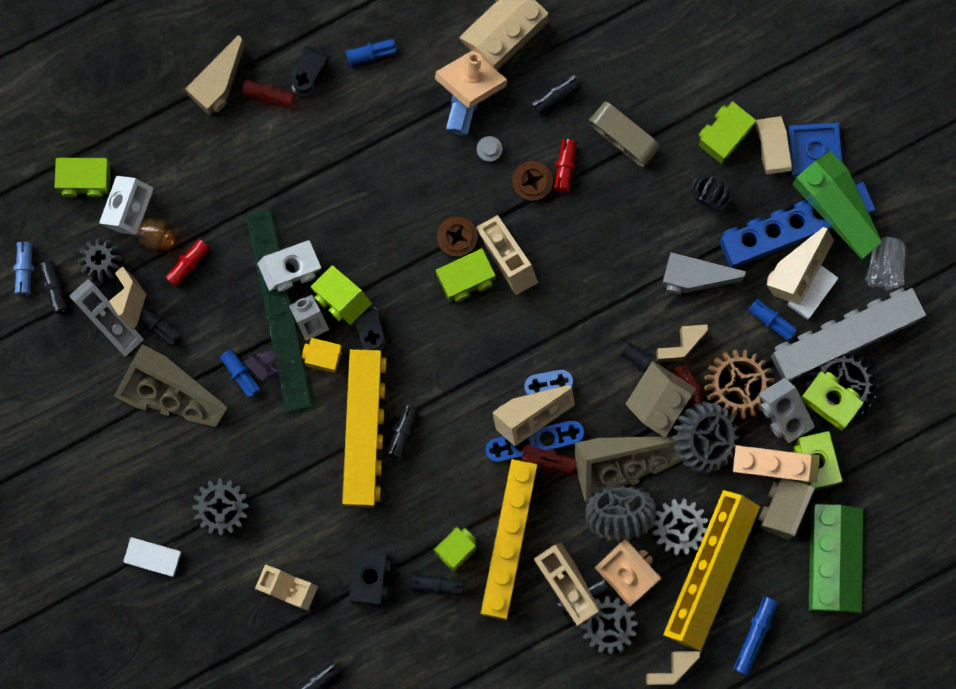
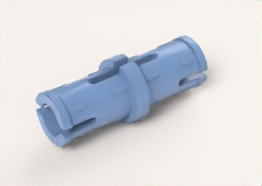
M22 242L17 243V260L13 269L16 272L14 294L24 295L25 293V295H31V273L34 272V266H32L33 243L24 242V245H22Z

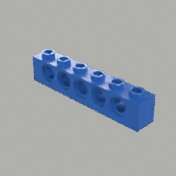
M864 182L855 183L869 216H871L875 208ZM803 200L795 204L794 209L785 212V209H780L771 213V218L763 221L761 218H757L748 222V227L738 230L737 227L726 230L723 232L724 236L721 237L719 243L729 267L737 268L804 242L823 227L827 228L829 232L834 229L825 219L819 220L813 215L814 207L807 200ZM793 218L800 220L802 228H793L789 220ZM770 227L775 228L779 236L777 238L769 237L766 234V229ZM742 238H753L755 241V246H745L742 242Z

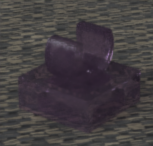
M269 350V352L265 351L262 355L260 353L250 355L244 363L263 381L271 378L277 370L271 364L278 356L272 350Z

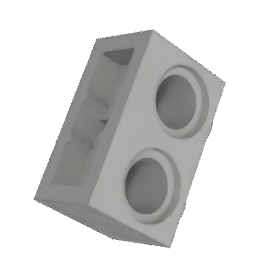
M786 378L759 393L763 402L760 407L767 418H771L773 423L770 427L778 438L782 437L790 443L815 427L796 387Z

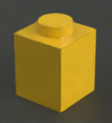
M311 338L310 344H305L302 359H305L306 367L336 374L343 349L341 345Z

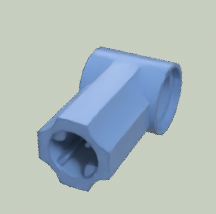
M452 94V108L447 123V131L456 135L468 136L473 111L476 110L478 103L468 108Z

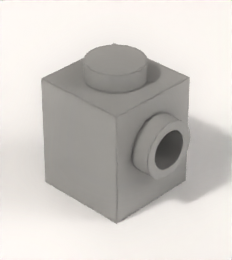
M312 295L299 299L296 303L289 305L306 341L329 330Z

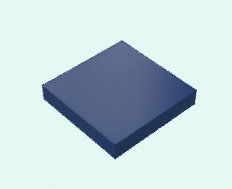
M839 123L791 125L787 127L792 165L791 177L800 175L814 161L829 151L842 162Z

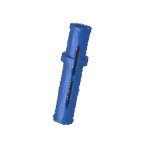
M763 596L755 618L752 617L750 631L733 667L734 670L749 676L767 630L771 629L772 625L770 623L779 605L778 602Z

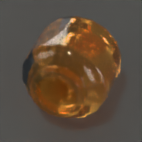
M149 217L140 225L135 237L138 238L140 248L162 254L173 246L175 232L172 230L170 223Z

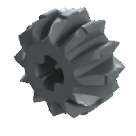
M100 238L96 239V246H93L90 241L87 242L89 250L81 249L80 253L85 257L78 259V263L84 265L81 272L83 274L89 273L88 278L91 281L98 275L99 281L104 282L106 274L110 279H113L114 275L111 271H118L120 269L115 263L122 262V257L117 255L120 251L117 246L112 247L110 240L103 244ZM102 255L105 260H102L101 265H98L96 261Z

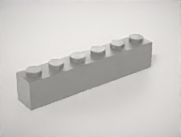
M900 288L890 293L891 298L883 302L881 298L867 304L868 309L862 312L855 309L845 314V319L838 323L835 320H831L821 326L822 330L813 334L812 331H808L798 336L799 341L791 345L787 341L776 346V352L772 354L771 358L781 379L786 378L790 382L810 371H814V368L819 365L823 366L824 363L832 361L836 357L839 358L843 354L848 355L921 321L926 314L913 288L907 291L904 288Z

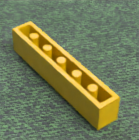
M350 350L343 483L344 507L375 508V501L380 502L381 486H376V476H381L382 460H377V452L383 448V434H378L379 424H384V409L379 408L380 399H385V383H381V373H386V358H382L381 351Z
M511 460L481 610L482 616L507 620L537 464Z
M723 490L663 635L687 647L699 651L702 650L760 509L759 505L742 495Z

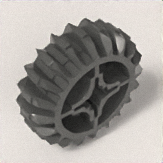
M709 402L694 404L691 409H685V416L678 417L680 425L673 427L677 430V435L671 437L677 441L673 448L676 451H680L677 458L684 460L683 465L686 467H691L694 471L706 473L711 472V470H720V466L728 465L727 458L731 459L734 457L731 451L736 449L737 445L734 444V441L739 438L734 433L739 426L732 424L735 417L728 415L726 408H721L719 404H710Z
M623 485L621 488L613 486L610 490L603 489L602 493L597 492L594 497L589 498V503L586 504L585 510L588 528L591 529L593 534H598L599 538L606 537L608 541L611 539H617V541L627 539L629 541L631 537L639 538L640 534H647L648 529L653 528L656 518V507L653 498H650L649 493L643 492V489L635 490L634 486L625 488Z

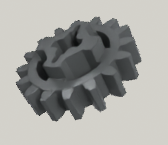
M218 479L217 485L208 481L209 488L206 490L200 487L199 489L203 494L201 496H194V499L199 502L198 505L192 506L193 510L199 511V514L194 516L196 521L203 520L200 527L204 529L209 526V533L212 535L216 529L220 536L224 535V530L226 529L233 534V526L236 525L241 528L240 519L248 518L243 513V510L250 508L248 504L243 503L248 497L246 494L239 495L242 488L237 486L233 489V482L231 480L226 485H224L222 479ZM226 491L232 493L236 497L237 502L229 501ZM215 492V496L211 501L205 502L208 496ZM220 501L229 506L223 509L221 514L217 509H213L215 506H219ZM205 513H212L215 516L216 524L210 522ZM232 513H237L236 516L230 522L227 523V518Z
M609 596L605 597L603 604L596 599L595 603L599 610L613 608L616 611L613 614H604L602 611H599L588 618L586 624L580 626V629L587 630L583 639L590 638L592 640L589 645L590 648L597 644L599 646V653L604 648H607L608 653L612 654L614 647L621 652L623 651L622 643L626 645L631 644L628 636H636V632L631 630V627L638 624L630 619L635 612L628 613L626 609L629 604L626 603L620 606L619 598H616L614 603H610ZM623 616L626 621L625 633L620 628V619ZM592 618L598 623V631L595 635L591 628ZM604 619L606 621L614 620L613 627L615 631L610 629L607 632L604 631L603 627L605 624L602 621ZM610 636L618 640L613 643L602 642L604 637Z

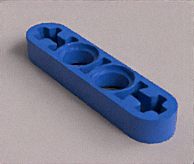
M567 421L542 427L526 438L530 444L527 451L520 452L511 443L513 455H508V450L501 452V457H496L495 454H490L489 451L493 449L494 444H498L499 448L507 447L505 441L508 440L504 436L495 438L487 443L485 448L486 456L491 462L500 463L573 446L582 440L584 429L576 421ZM570 426H573L574 430H579L580 433L576 434V439L572 440L570 436L562 437L564 443H558L559 435L555 429L560 428L561 434L568 432ZM544 432H550L554 435L555 441L552 445L545 446L540 442V435Z

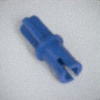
M392 39L371 45L369 42L367 46L346 50L350 66L370 60L375 62L374 59L397 52L395 42Z
M758 298L749 308L748 312L766 324V328H772L786 340H790L796 333V328L780 317L778 311H773Z
M233 349L226 351L220 356L219 359L232 375L231 379L236 380L248 398L255 396L260 391V388L249 374L248 366L244 367Z

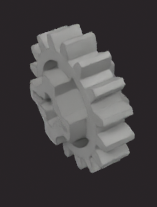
M672 499L671 507L664 503L662 505L664 512L656 511V516L659 520H655L653 523L658 529L653 531L652 535L660 536L657 545L666 544L665 552L673 548L674 555L676 556L680 550H683V553L688 555L690 547L694 551L698 550L696 542H702L703 537L701 534H705L707 530L703 528V525L708 522V519H701L700 517L704 510L696 511L695 502L687 506L686 499H683L681 504H677V501ZM682 510L690 513L694 518H687L683 515ZM671 513L672 521L670 524L663 526L665 517ZM677 521H680L682 525H689L683 530V534H680L679 530L672 529L676 526ZM697 528L696 536L689 542V532ZM666 536H673L678 540V544L671 542Z

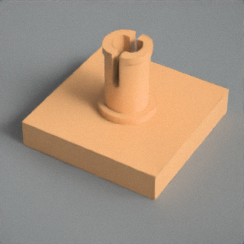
M474 50L436 71L435 79L468 108L503 89L507 83V79L487 63L481 54Z
M625 539L595 569L630 607L661 578L649 566L652 563V557L648 556L644 560L643 557L648 553L645 550L637 552Z

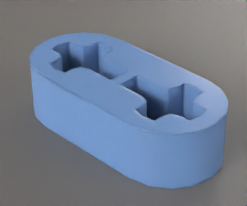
M565 370L535 374L526 380L525 393L526 395L535 393L534 390H529L533 381H537L540 385L547 383V387L540 388L539 392L560 387L559 385L550 386L551 382L557 381L558 376H562L564 380L568 379L569 383H566L565 386L569 385L571 387L573 385V378Z

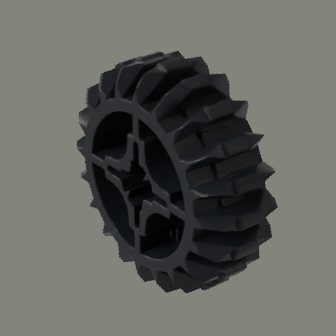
M853 352L850 353L848 358H846V354H843L839 358L836 357L832 361L824 363L823 366L819 365L814 368L817 372H809L808 377L814 380L820 372L824 373L827 369L838 366L836 378L839 381L841 378L843 384L850 386L849 388L854 391L862 390L859 400L863 402V407L869 408L871 403L867 399H874L876 397V394L869 391L877 388V384L869 382L876 378V375L873 373L867 374V371L871 369V365L868 364L863 368L861 364L864 362V358L860 357L857 362L854 361L855 353ZM846 367L852 369L859 376L861 382L850 378ZM813 381L807 382V387H809ZM834 394L836 396V402H838L839 404V398L836 394ZM826 397L829 404L838 405ZM862 406L856 412L859 415L864 413Z

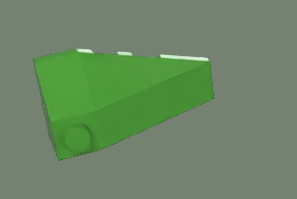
M831 151L814 161L796 177L793 186L862 260L881 244L882 241L849 170Z

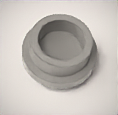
M488 136L479 141L477 154L482 160L493 162L501 156L502 145L497 138Z

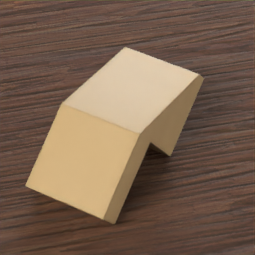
M782 117L756 120V128L761 140L762 162L766 174L792 171L787 132Z
M122 267L115 274L125 288L109 302L118 316L133 329L137 326L146 293L138 281Z
M682 326L680 329L681 347L657 349L656 360L659 363L683 361L706 334L708 326Z
M268 565L264 566L255 589L307 611L318 586L296 578Z
M672 652V673L646 674V685L675 684L700 657V652Z

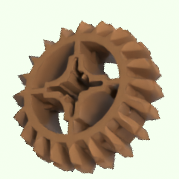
M733 350L732 358L725 352L723 353L724 362L720 358H716L714 362L717 367L709 366L708 371L713 375H706L705 380L712 384L705 385L704 390L713 391V393L707 396V400L711 401L716 398L715 404L730 410V415L736 417L737 412H739L740 418L745 419L746 411H748L751 417H754L756 415L755 408L762 411L760 407L762 404L760 401L762 400L758 394L757 398L751 401L749 386L759 380V393L769 388L767 385L774 383V378L765 377L772 371L770 368L762 370L766 361L762 360L757 364L755 362L758 357L757 354H753L751 359H748L747 350L743 351L742 357H739L737 350ZM735 365L746 366L750 368L754 372V374H742L739 371L738 367H735ZM727 368L730 383L719 389L720 373ZM735 378L739 382L747 381V383L742 387L744 391L741 390L740 387L731 388L732 385H734L736 382V380H734ZM734 394L744 404L732 403L724 395Z

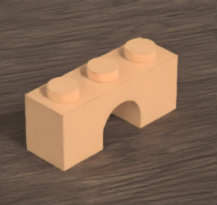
M736 446L733 472L817 482L820 456Z

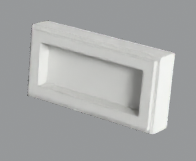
M820 266L802 303L798 305L789 302L787 305L808 320L838 277L823 266Z
M131 537L123 562L174 577L182 552Z

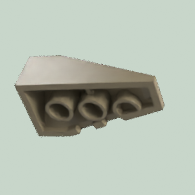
M143 344L114 397L138 409L146 410L147 407L161 410V414L167 416L170 413L182 415L185 420L213 427L217 426L227 409L222 402L166 356Z
M671 437L596 438L575 443V466L584 500L589 502V498L594 497L595 493H602L603 489L610 490L613 486L621 488L629 483L633 486L639 483V478L651 472L656 474L682 461L677 458L680 451H676L673 448L677 441Z

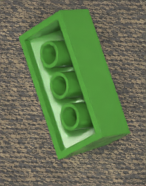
M814 504L811 507L809 611L862 613L863 509L825 504Z

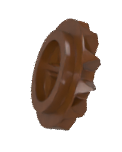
M528 161L521 164L515 170L512 178L513 188L520 198L530 202L542 200L550 193L553 177L548 167L537 161ZM528 172L534 179L540 178L537 182V190L532 185H525L528 182Z
M464 217L448 218L440 225L437 232L439 247L448 256L459 258L469 254L477 243V230L474 224ZM463 228L461 236L465 241H458L457 244L452 246L453 237L450 234H456Z

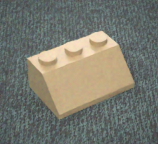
M498 0L459 39L471 51L474 50L481 54L487 63L498 70L548 23L549 13L535 0Z

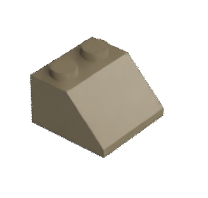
M652 361L626 402V405L643 424L666 437L696 388Z
M782 478L779 483L774 482L768 494L772 498L768 507L763 506L758 520L762 521L759 528L786 540L791 539L795 536L815 487Z

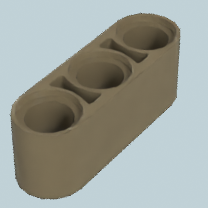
M604 102L588 120L593 129L641 167H645L661 148L656 140L608 102Z

